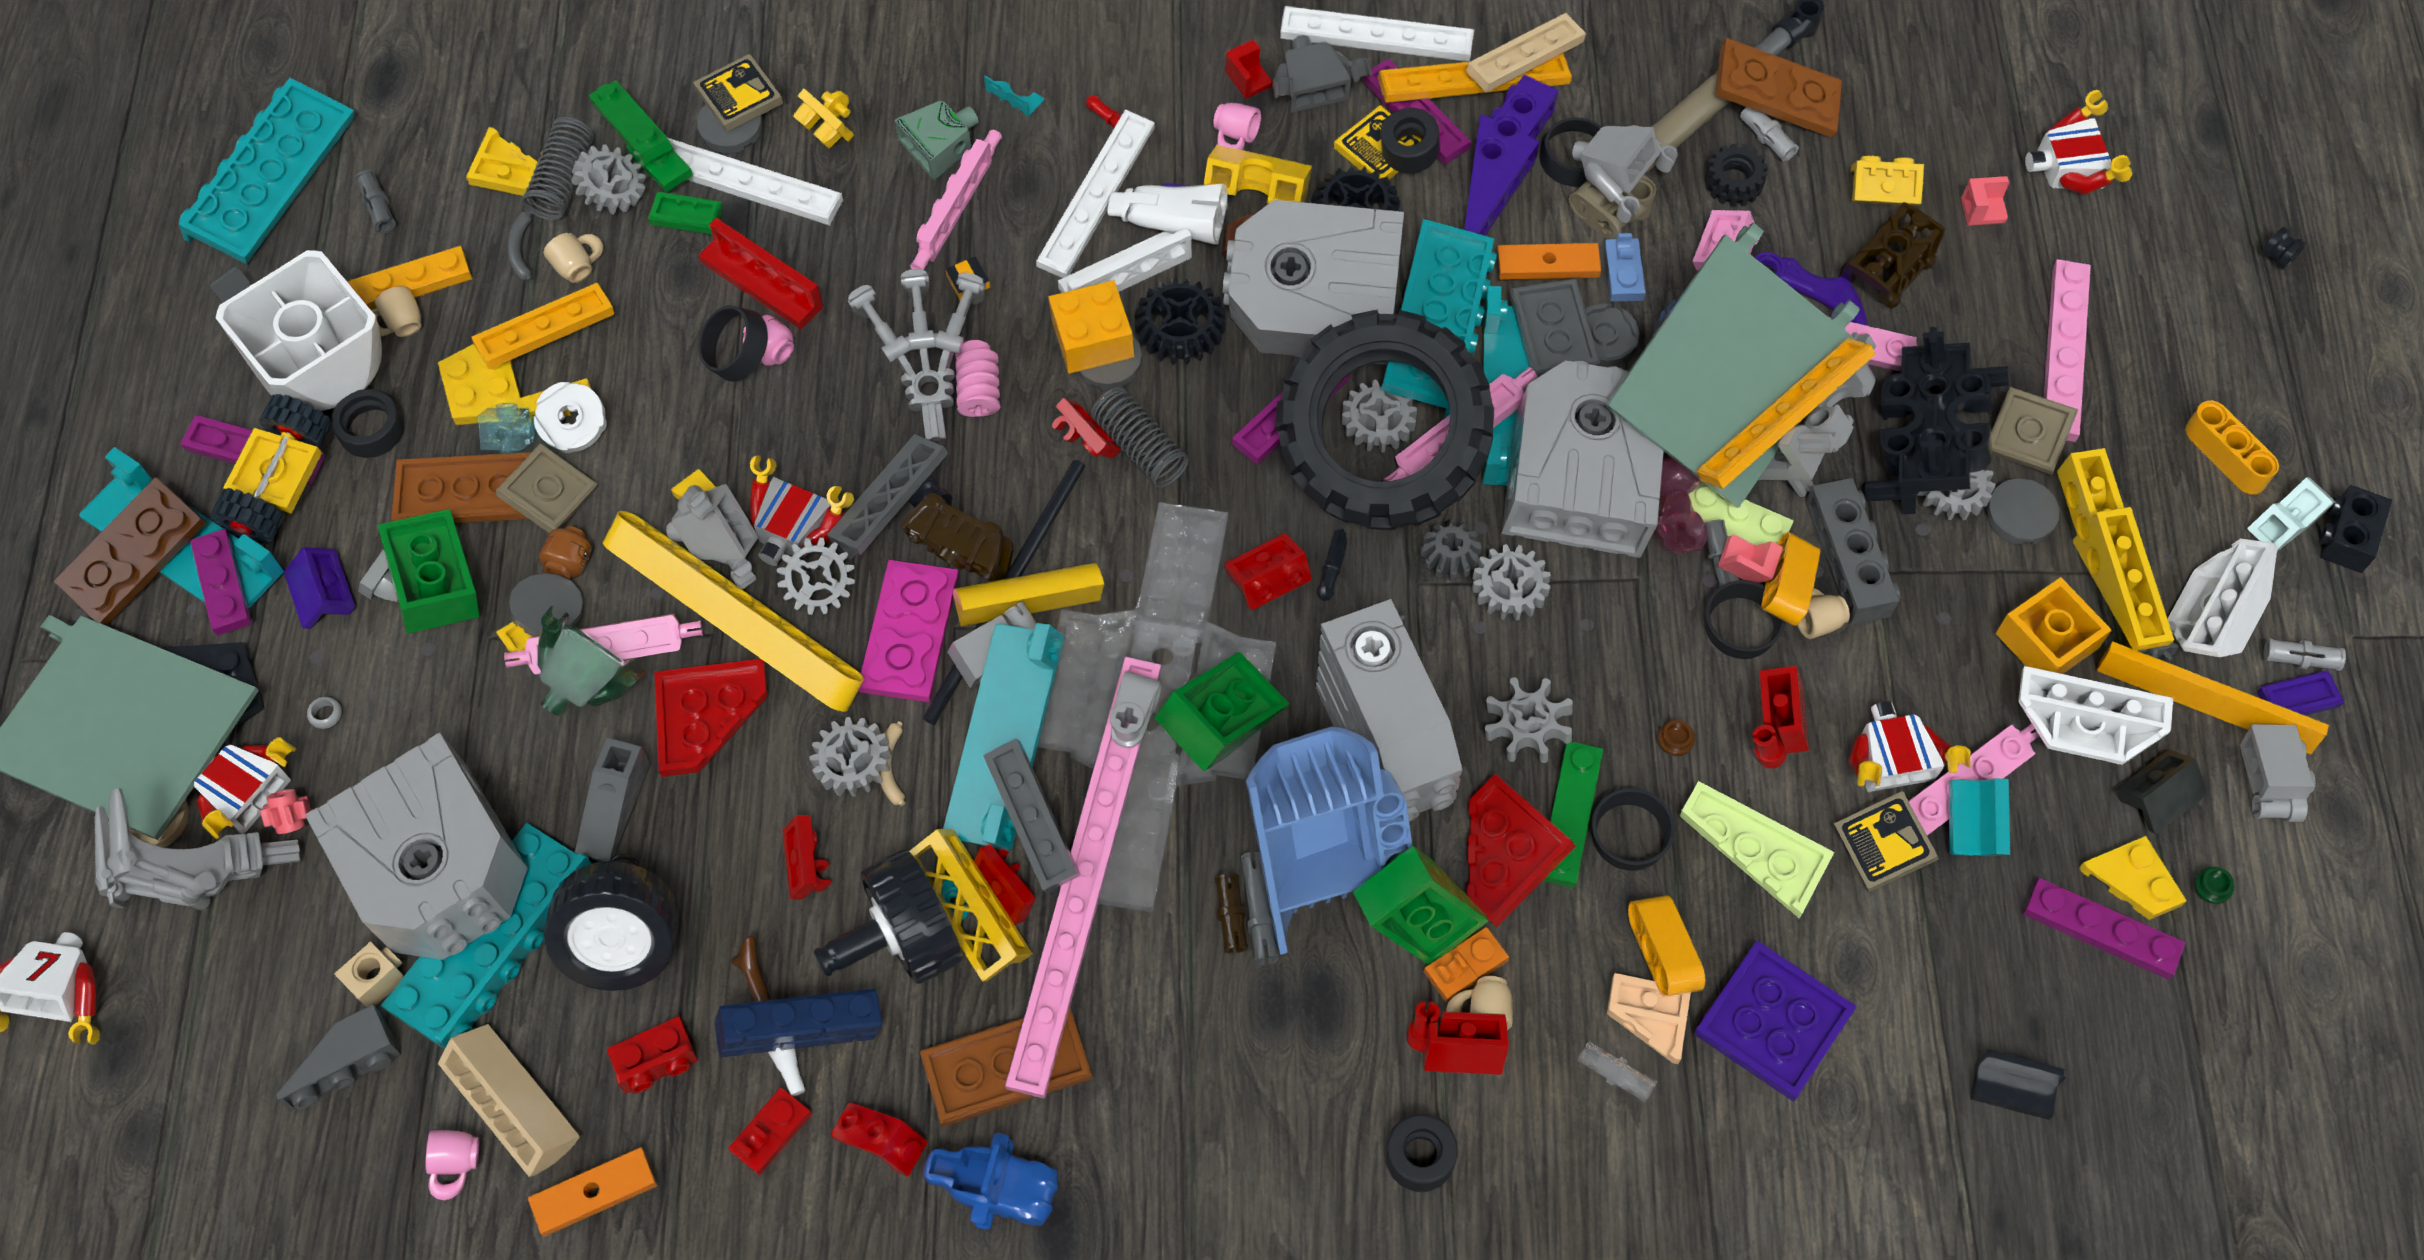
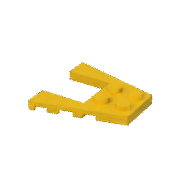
M474 344L438 362L451 415L456 425L499 422L500 418L519 416L520 420L533 419L537 409L536 403L544 391L521 397L511 360L488 370ZM587 378L570 383L579 385L582 384L591 389V386ZM567 409L563 412V414L565 416H571V411Z

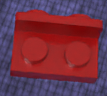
M1286 533L1224 563L1227 575L1243 591L1246 604L1250 610H1254L1304 585L1312 579L1305 552Z
M679 1016L606 1049L617 1075L615 1077L617 1083L625 1094L643 1092L654 1085V1081L667 1075L671 1077L680 1075L689 1070L691 1064L698 1061Z

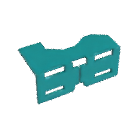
M984 76L987 92L995 94L1002 101H1008L1011 103V107L1024 112L1027 117L1045 100L1034 92L1029 97L1018 96L1012 92L1008 83L993 81Z

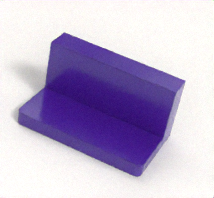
M303 547L285 569L284 575L301 626L304 629H311L322 614L349 615L355 608L336 549Z

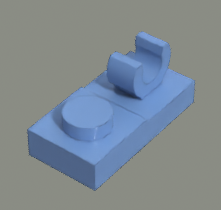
M1618 233L1617 239H1605L1604 253L1610 302L1644 301L1645 285L1639 239H1632V233Z

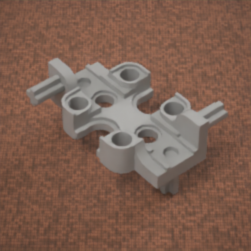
M1852 333L1853 340L1870 344L1875 350L1876 344L1869 334L1858 335V333ZM1868 362L1781 438L1778 444V451L1758 480H1788L1799 497H1804L1807 492H1810L1814 485L1812 479L1824 454L1837 452L1849 439L1854 428L1852 426L1854 421L1852 417L1845 415L1839 404L1836 403L1847 397H1865L1871 393L1876 379L1868 366Z

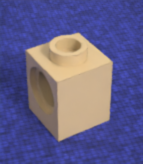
M371 941L334 973L366 1007L372 1004L374 1006L379 1004L404 977L397 969L402 962L387 947L380 952ZM380 968L376 977L366 980L371 970Z

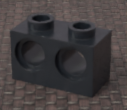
M2350 484L2342 496L2335 495L2333 498L2335 503L2328 509L2327 514L2331 515L2332 518L2331 522L2325 525L2319 538V543L2324 544L2320 558L2363 573L2377 556L2393 500Z

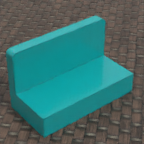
M2009 779L1949 781L1950 854L1990 857L2010 855Z

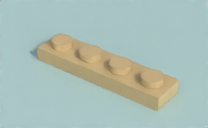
M1564 13L1469 62L1466 72L1487 93L1583 43L1586 33Z

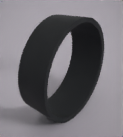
M1579 117L1563 119L1554 124L1549 129L1539 153L1540 164L1544 172L1551 179L1562 185L1580 187L1587 181L1584 168H1574L1559 162L1552 155L1548 142L1558 134L1572 131L1586 133L1594 137L1602 127L1592 120Z
M733 305L724 306L716 310L704 324L699 337L698 352L703 365L727 381H739L749 376L761 362L767 346L768 331L763 317L754 310ZM741 314L746 326L743 346L731 363L718 368L715 357L718 338L726 324L732 318Z
M1738 580L1720 586L1711 595L1706 607L1705 627L1710 641L1719 651L1738 659L1755 658L1767 652L1782 635L1786 622L1770 613L1768 614L1773 622V637L1769 643L1756 648H1743L1732 645L1721 638L1712 626L1710 616L1717 605L1732 598L1749 599L1761 605L1765 586L1753 581Z
M1625 788L1614 791L1604 797L1595 809L1592 821L1594 845L1600 856L1616 868L1627 871L1646 869L1654 865L1671 847L1675 836L1674 818L1667 805L1659 797L1648 791L1637 788ZM1621 805H1634L1649 811L1658 820L1663 831L1664 839L1660 853L1654 858L1645 861H1628L1613 855L1605 848L1597 834V826L1602 816L1610 809Z

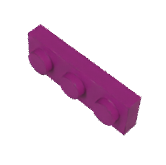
M222 529L190 540L212 631L218 636L251 625L252 620L230 534L226 529Z

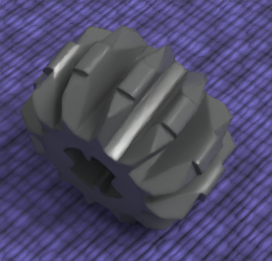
M1449 519L1445 528L1436 522L1432 532H1426L1424 535L1421 556L1426 559V570L1436 569L1435 575L1437 579L1443 576L1444 573L1449 574L1452 582L1456 579L1457 573L1466 578L1470 574V568L1475 569L1478 566L1480 559L1478 556L1481 554L1482 545L1480 542H1477L1478 535L1476 530L1466 532L1467 525L1465 522L1459 525V527H1455L1451 519Z

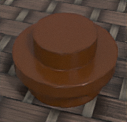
M1673 720L1665 723L1660 728L1657 740L1660 748L1665 753L1672 756H1683L1693 748L1695 734L1686 722Z

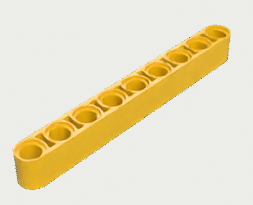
M618 511L603 541L604 547L825 705L841 712L849 710L864 681V677L860 672L642 518L630 512Z

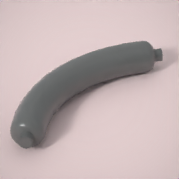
M530 211L519 214L510 229L507 240L509 262L515 273L524 281L532 280V272L525 264L521 254V240L527 226L532 221V213Z

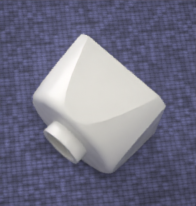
M305 251L219 305L217 310V321L271 396L273 394L288 395L293 400L296 398L302 400V403L306 405L309 403L314 406L313 409L328 410L335 408L349 394L357 390L366 389L379 369L382 358V344L376 316L322 251Z

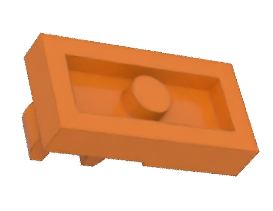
M1485 927L1425 967L1424 973L1445 1002H1448L1456 994L1465 991L1477 983L1479 978L1486 977L1507 963L1509 956L1489 929Z

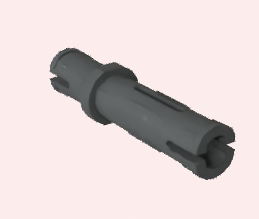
M1249 852L1240 857L1248 903V933L1252 935L1254 963L1260 966L1265 965L1264 948H1266L1268 965L1279 961V956L1276 949L1275 933L1259 852H1254L1255 869H1253L1251 853Z

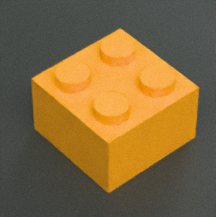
M1115 280L1048 296L1051 320L1068 374L1134 358L1132 331Z
M2060 577L2008 613L1995 634L2025 666L2064 674L2098 650L2112 630Z

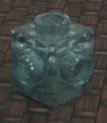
M515 403L497 404L496 408H487L478 415L481 450H499L500 454L521 453V450L527 447L535 437L534 419H530L529 408H517Z

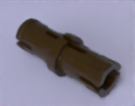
M1230 873V879H1227V874L1215 877L1220 908L1216 911L1217 920L1222 923L1224 952L1233 954L1234 948H1236V953L1248 950L1243 919L1247 915L1246 907L1241 904L1239 875Z

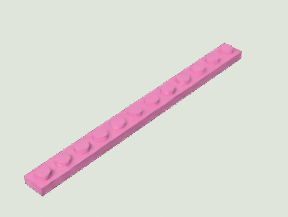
M1129 657L1124 659L1071 849V855L1081 876L1061 885L1006 1082L1007 1090L1045 1099L1142 744L1141 741L1137 746L1131 748H1123L1117 745L1111 736L1110 715L1125 671L1159 680L1162 671L1160 664ZM1127 722V725L1123 728H1128L1130 722Z

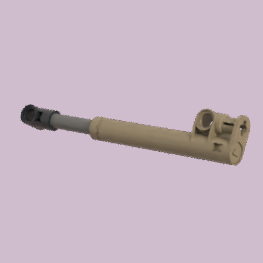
M1797 0L1794 9L1772 27V33L1754 48L1777 56L1782 50L1792 48L1803 38L1815 35L1824 11L1823 1ZM1718 71L1651 126L1654 128L1655 137L1660 141L1661 147L1670 145L1677 148L1731 102L1715 96ZM1654 161V162L1652 163V165L1648 168V170L1645 172V174L1648 173L1653 167L1656 166V165H1655V161ZM1645 174L1630 193H1621L1624 197L1633 196L1639 201L1637 215L1631 212L1632 216L1628 223L1643 220L1651 213L1656 186ZM1588 180L1569 196V204L1573 212L1606 239H1617L1618 233H1621V229L1628 224L1623 223L1617 218L1616 213L1619 205L1615 201L1611 203Z

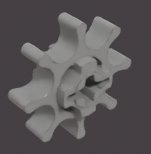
M1513 677L1510 679V692L1514 696L1511 700L1501 702L1492 696L1486 699L1487 712L1497 714L1502 719L1496 724L1485 726V738L1487 741H1492L1502 736L1509 738L1512 743L1507 747V760L1510 762L1516 760L1517 752L1520 749L1532 747L1539 753L1540 762L1546 763L1548 761V748L1544 743L1547 740L1557 738L1566 744L1572 741V729L1561 726L1556 720L1561 716L1572 715L1573 701L1569 698L1560 703L1548 701L1546 697L1551 692V681L1547 678L1542 680L1538 691L1526 693L1520 689L1518 679Z

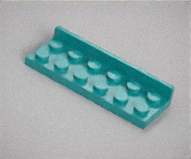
M289 78L283 87L280 86L275 90L272 102L266 110H262L257 114L254 125L247 135L244 134L238 139L231 156L219 164L217 174L213 180L201 188L198 199L191 209L187 208L182 213L178 225L183 239L191 243L195 238L247 264L355 118L354 110Z
M1423 219L1400 310L1426 316V321L1440 328L1447 327L1466 343V348L1473 354L1479 334L1473 333L1474 327L1480 326L1485 307L1479 306L1480 300L1486 298L1487 287L1491 284V280L1485 278L1487 272L1492 273L1497 253L1492 252L1494 238ZM1387 362L1381 391L1445 408L1443 418L1450 415V407L1445 394L1429 375L1408 364Z
M528 823L523 826L512 840L528 869L511 917L502 922L496 930L483 934L467 944L464 950L455 955H450L444 960L419 957L381 1005L385 1011L444 1050L452 1037L471 1031L472 1026L481 1014L484 1015L492 1009L501 988L505 983H510L516 978L521 969V963L529 952H534L540 947L544 940L547 911L553 893L558 888L560 882L575 870L591 864L588 857L584 854L579 853L577 855Z

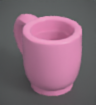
M1240 103L1220 104L1214 116V128L1219 131L1217 145L1243 150L1244 144L1251 143L1258 133L1261 122L1260 110L1256 107ZM1224 135L1238 140V143L1235 145L1227 143L1224 140Z
M431 1130L429 1132L426 1149V1173L431 1174L428 1188L431 1195L436 1199L448 1200L458 1195L463 1189L467 1172L471 1169H477L479 1137H473L472 1134L461 1131ZM460 1174V1177L450 1184H441L437 1180V1175Z

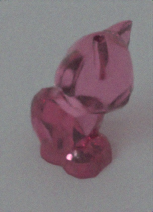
M1669 457L1662 463L1660 496L1666 499L1662 507L1663 515L1658 520L1656 530L1658 535L1664 539L1665 547L1672 553H1686L1691 550L1701 551L1707 542V529L1701 515L1694 510L1691 498L1689 497V494L1698 487L1700 479L1675 459Z

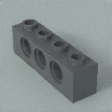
M1853 478L1813 485L1805 504L1838 594L1845 599L1850 613L1849 624L1853 625L1891 617L1900 601V590L1897 583L1892 582L1889 575L1887 555L1884 551H1880L1878 546L1876 526L1872 520L1868 519L1863 492L1857 490ZM1838 517L1844 518L1849 522H1843ZM1849 548H1855L1858 551H1860V553H1855ZM1860 578L1867 579L1872 584L1864 583Z

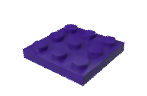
M1756 941L1697 1027L1694 1035L1794 1102L1857 1006L1759 941Z

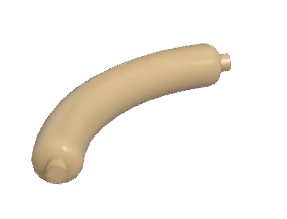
M899 721L890 724L885 732L889 742L887 746H889L892 754L897 740L903 731L901 728L903 724ZM891 757L885 759L890 766V770L879 772L883 780L881 787L892 804L903 806L905 804V795L895 782Z

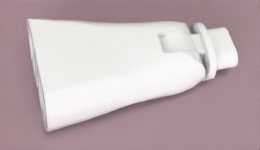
M1223 183L1183 187L1145 185L1137 187L1134 192L1133 188H1127L1125 193L1112 192L1108 205V215L1119 216L1123 222L1129 221L1141 227L1176 233L1187 228L1191 234V239L1218 245L1227 210V188Z

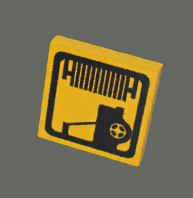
M1381 105L1334 141V149L1360 171L1366 166L1368 173L1378 170L1380 178L1388 177L1389 179L1399 172L1389 166L1382 155L1380 130L1384 121L1391 113ZM1409 135L1401 138L1398 142L1402 145L1412 146L1420 143L1422 139L1418 136Z

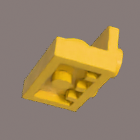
M1862 156L1861 160H1857L1851 165V173H1854L1852 202L1901 205L1903 202H1906L1911 206L1921 205L1924 164H1914V159L1895 158L1894 162H1881V157Z

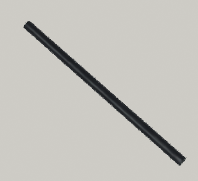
M1076 459L1072 461L1004 579L1023 575L1083 472L1085 465L1081 461ZM988 622L978 623L975 629L981 627L982 625ZM953 664L923 716V719L929 724H936L963 678L955 664Z

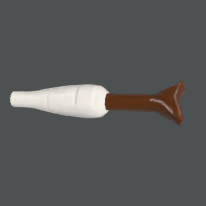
M748 936L741 945L740 955L733 957L731 963L744 973L754 1001H768L771 998L758 967L755 938ZM777 1048L776 1051L768 1052L781 1072L790 1095L793 1097L805 1092V1087L797 1067L795 1049L781 1050Z

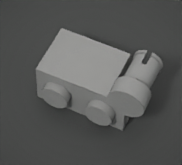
M1024 601L1018 603V607L1014 605L1004 613L1005 617L1000 615L951 644L947 653L970 689L981 682L996 624L1035 629L1036 621L1025 606Z
M2251 724L2240 744V749L2253 794H2260L2255 795L2252 800V812H2255L2253 816L2256 819L2283 818L2285 822H2304L2308 812L2307 798L2314 791L2316 780L2313 771L2309 770L2306 760V744L2303 740H2300L2297 726Z

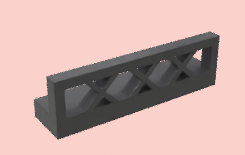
M914 434L827 534L832 544L834 542L838 544L836 549L838 554L847 552L849 555L846 559L849 561L856 554L861 555L947 456L946 448Z
M1016 738L984 754L983 757L1042 890L1055 897L1059 895L1061 885L1081 875L1021 741Z

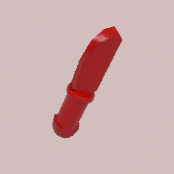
M1091 95L1086 98L1087 108L1103 118L1106 124H1110L1111 127L1115 128L1122 115L1108 107L1097 96Z

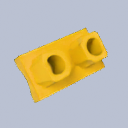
M805 89L800 92L798 97L803 103L793 116L806 129L810 130L822 118L824 122L813 134L828 148L832 147L841 137L847 142L852 139L854 134L837 118L840 115L846 118L850 114V110L847 108L849 98L844 92L836 91L831 94L826 91L822 95V99L825 101L824 105Z

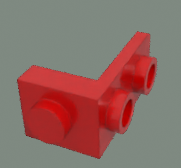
M849 1103L830 1134L836 1141L876 1155L898 1174L909 1177L928 1144L924 1138L902 1120L854 1103Z

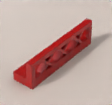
M715 218L709 224L714 240L698 255L703 265L800 330L823 308L817 284L719 219Z

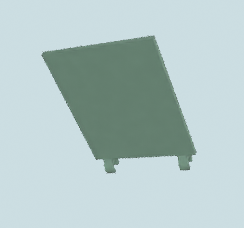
M1751 223L1749 227L1743 226L1737 234L1735 241L1727 235L1722 236L1606 405L1699 479L1700 477L1696 471L1843 341L1847 338H1854L1845 330V327L1856 317L1860 310L1852 301L1848 300L1845 305L1839 303L1830 319L1749 254V249L1759 240L1764 232L1755 223ZM1781 438L1724 489L1706 482L1704 483L1733 506L1739 508L1778 451V444Z
M48 615L40 627L50 632L49 636L61 642V644L0 727V772L93 813H96L97 807H104L108 819L111 791L120 788L125 797L130 829L158 840L193 789L194 781L210 764L259 690L252 685L86 617L80 616L73 626H69L63 621Z

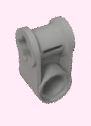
M1125 671L1110 715L1111 736L1117 745L1123 748H1131L1141 743L1151 715L1158 704L1162 690V681ZM1127 722H1130L1128 728H1123L1127 725Z

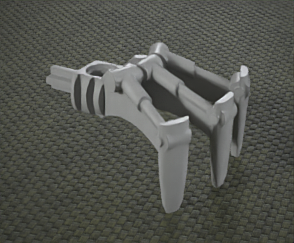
M912 269L903 272L901 275V284L913 298L914 312L912 313L914 332L909 333V336L904 338L901 335L897 338L887 322L881 320L874 309L875 292L871 286L863 285L852 291L848 295V303L858 317L866 320L870 318L875 326V331L885 344L881 349L888 361L891 363L897 360L905 373L901 376V383L908 387L905 390L906 398L911 400L909 402V409L911 411H922L925 439L933 440L934 442L946 439L942 408L954 405V399L951 397L954 393V386L950 381L955 378V374L950 369L954 353L959 354L962 348L964 337L959 335L970 304L977 306L983 301L986 284L983 283L984 279L970 273L959 274L957 284L959 289L962 290L963 295L957 311L952 314L946 332L940 330L939 333H934L933 330H928L926 311H923L922 300L928 294L930 286L928 273L922 269ZM937 347L943 349L938 372L930 368L928 348ZM920 349L923 371L916 375L904 354L911 350ZM927 382H934L939 386L938 391L930 396L922 394L920 389Z
M120 788L112 790L110 794L109 822L105 808H96L95 883L99 894L107 896L110 906L115 908H125V901L134 894L158 898L161 902L203 910L209 906L210 896L218 895L228 881L258 878L264 865L300 861L298 840L260 843L258 832L226 835L210 845L194 849H168L146 843L130 833L125 797Z

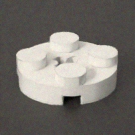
M570 382L557 383L546 389L536 403L537 409L534 416V426L537 433L548 445L561 452L572 453L590 447L606 429L607 421L604 405L596 393L585 385L570 384ZM567 409L572 413L578 410L577 421L572 425L570 423L562 424L561 422L565 418L563 412Z

